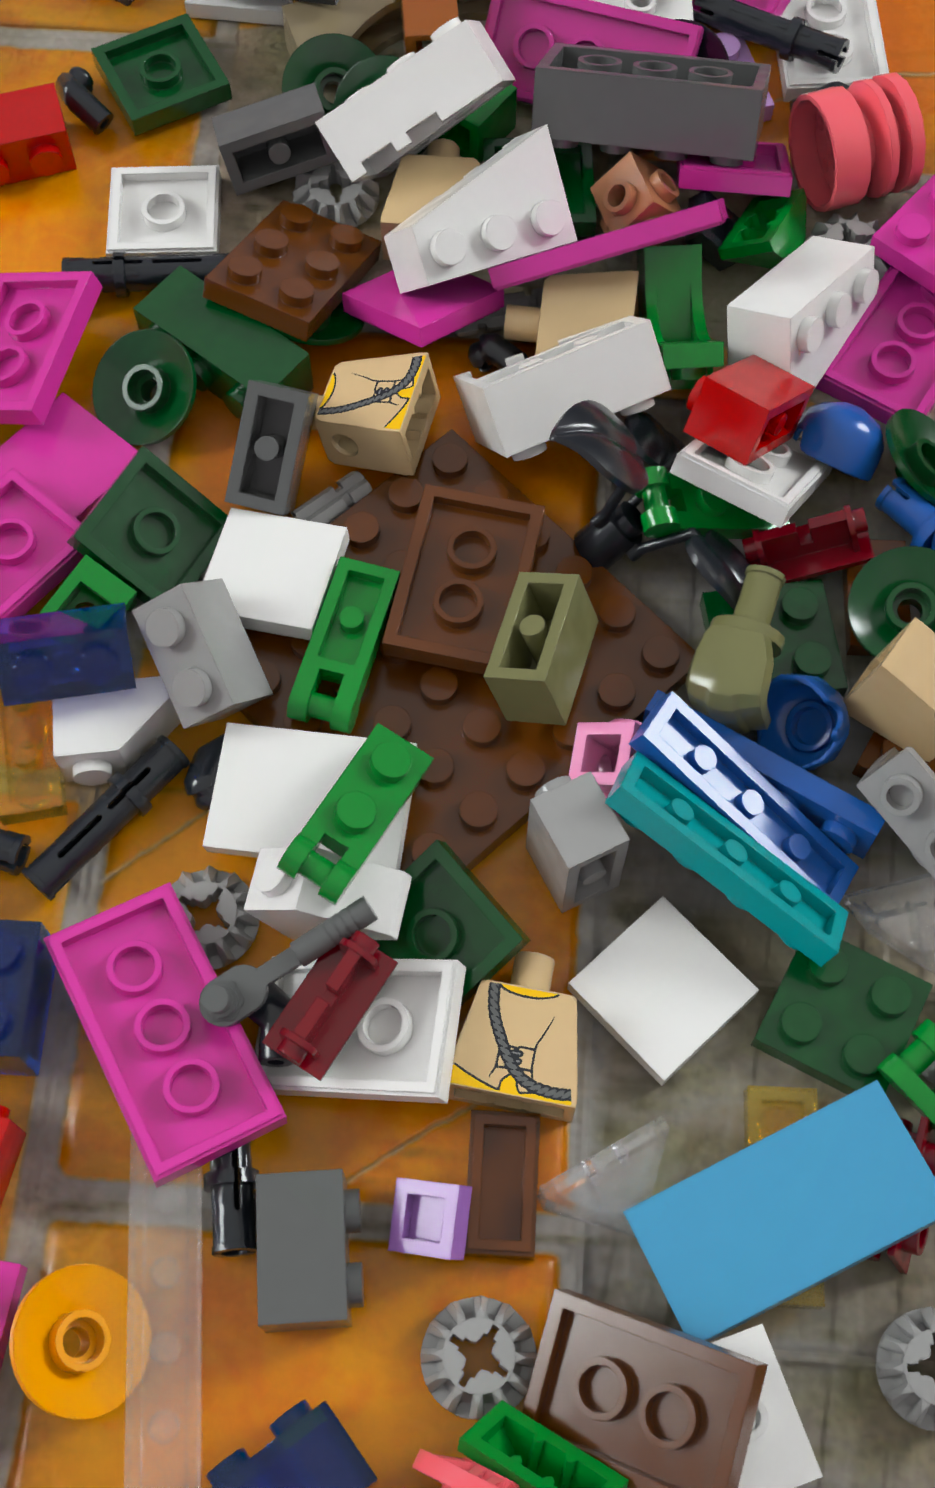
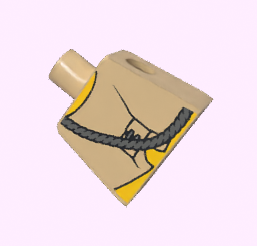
M428 352L345 361L334 367L324 395H318L311 430L318 431L327 458L330 461L339 465L401 475L415 474L441 398Z
M521 951L515 955L510 983L494 980L481 981L455 1046L448 1099L519 1113L541 1114L540 1117L572 1123L578 1098L577 998L568 994L550 991L555 966L553 958L537 952Z

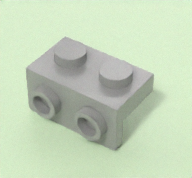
M893 747L874 761L856 786L867 798L869 804L879 812L905 843L916 861L926 868L935 879V773L914 748L906 747L899 752Z

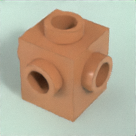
M632 152L627 153L590 188L603 216L600 225L604 233L681 210L676 199L680 195V191L674 180L664 170ZM658 243V244L651 245V246H659V245L662 244V243Z

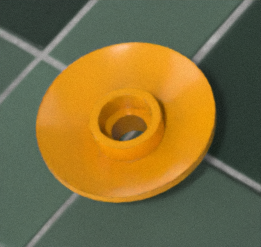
M95 1264L66 1266L51 1272L39 1280L21 1301L15 1313L10 1331L9 1350L11 1365L22 1391L37 1407L46 1413L68 1420L99 1417L119 1407L138 1387L150 1359L152 1329L144 1301L134 1286L119 1273ZM69 1329L75 1331L80 1339V1348L74 1357L67 1355L63 1347V1336Z

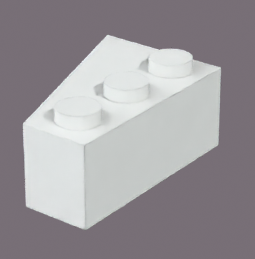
M456 17L446 22L430 36L433 41L416 54L413 51L399 58L388 67L387 73L372 84L361 88L343 104L315 122L352 182L388 176L398 168L400 159L403 156L419 153L433 140L438 139L516 81L480 21L464 20L461 22Z
M547 124L512 139L482 165L475 167L463 176L462 180L442 195L435 197L384 236L400 294L578 241Z
M812 236L727 305L728 365L754 354L816 387L876 295L879 274L874 269L875 246Z
M627 316L558 340V346L527 359L524 358L523 353L505 358L507 367L478 379H474L470 371L453 376L475 441L506 458L512 456L514 461H520L539 455L547 449L545 442L549 441L554 426L560 417L576 403L586 400L596 401L613 413L620 411L623 416L636 414L652 407L655 404L654 396L669 391L672 388L651 320Z

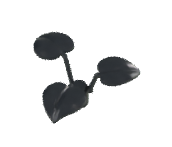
M581 401L569 408L554 426L549 440L560 443L577 452L598 472L616 485L603 508L590 519V522L575 533L574 543L579 554L591 564V567L603 566L607 570L626 554L635 562L646 553L686 542L685 549L695 567L735 611L746 576V567L751 564L741 551L721 533L711 529L702 535L696 528H688L641 543L643 533L640 518L641 512L636 507L643 499L635 495L648 485L649 477L643 460L650 466H664L670 472L677 453L686 446L645 411L627 415L623 423L607 407L596 401ZM626 493L633 494L627 501L619 504Z

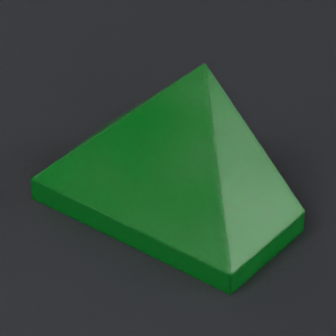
M804 188L792 190L790 197L766 195L753 198L719 247L718 252L721 260L772 269L806 241L807 198Z
M503 1400L459 1438L457 1447L459 1452L474 1462L517 1483L519 1488H627L629 1479Z

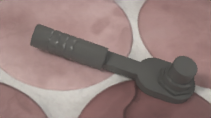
M362 896L346 908L340 910L339 913L334 914L331 918H328L323 923H320L292 941L289 948L258 968L250 965H237L210 981L203 988L199 998V1008L202 1016L215 1026L230 1027L259 1010L267 1000L270 985L299 966L303 965L305 967L335 948L336 945H339L342 938L348 939L352 937L356 930L360 931L378 920L369 902Z

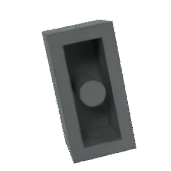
M314 83L211 118L218 147L237 196L339 161L315 124L316 121L325 116V112Z
M263 380L248 381L224 502L283 516L295 510L318 393Z
M343 1169L256 1174L258 1326L265 1333L352 1327L351 1308L364 1307L362 1262L350 1263L349 1233H361L362 1230L360 1189H347V1180Z

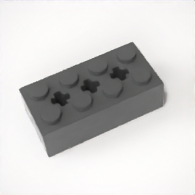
M554 43L535 67L531 131L547 124L554 148H575L579 142L600 144V150L609 154L623 155L633 152V148L655 150L654 155L664 160H685L688 154L710 156L709 161L719 166H741L743 160L753 161L763 129L772 64Z

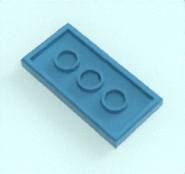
M878 1080L623 1212L683 1332L709 1342L934 1225L935 1176Z

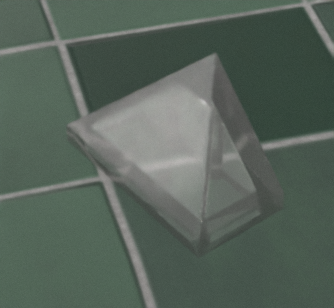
M930 873L844 894V906L870 935L935 974V879Z
M658 1117L539 1186L537 1200L542 1209L549 1213L636 1237L623 1211L652 1196L670 1129L664 1117Z

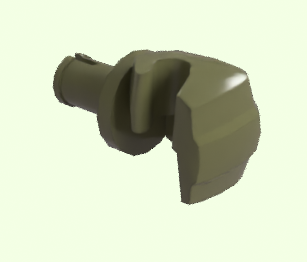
M756 564L746 567V576L734 614L714 617L710 626L703 633L691 661L685 682L689 702L695 710L737 733L747 734L751 731L767 730L771 723L767 707V697L774 667L773 658L781 655L785 644L784 636L771 626L781 589L786 582L785 575L774 568Z

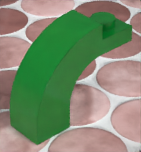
M702 244L651 246L638 249L636 251L637 271H639L637 284L639 317L651 320L672 388L671 390L693 389L701 377L713 373V367L724 366V342L710 338L705 322L702 293Z

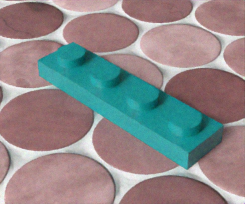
M638 750L622 766L605 803L615 810L628 825L640 829L669 851L678 863L687 869L694 870L723 892L733 905L748 911L778 934L787 946L800 951L820 967L839 952L849 913L846 909Z

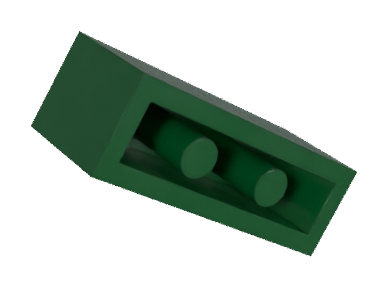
M181 265L133 308L139 330H159L177 339L189 352L194 363L197 379L196 389L202 392L209 390L222 399L231 413L240 420L249 380H263L309 392L314 389L308 352L270 326L204 298V281Z

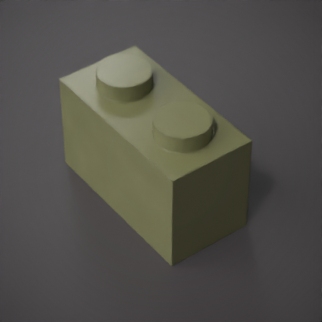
M519 572L484 674V679L507 721L555 725L567 724L599 621L579 574Z

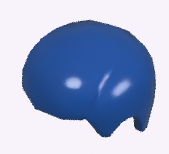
M824 402L809 407L802 414L793 434V439L797 441L802 433L800 449L805 454L840 472L867 482L872 479L885 447L881 426L862 407L848 402Z
M790 673L781 674L771 679L767 697V707L771 723L767 730H757L756 743L807 771H813L834 761L839 755L850 730L849 714L841 694L818 676Z

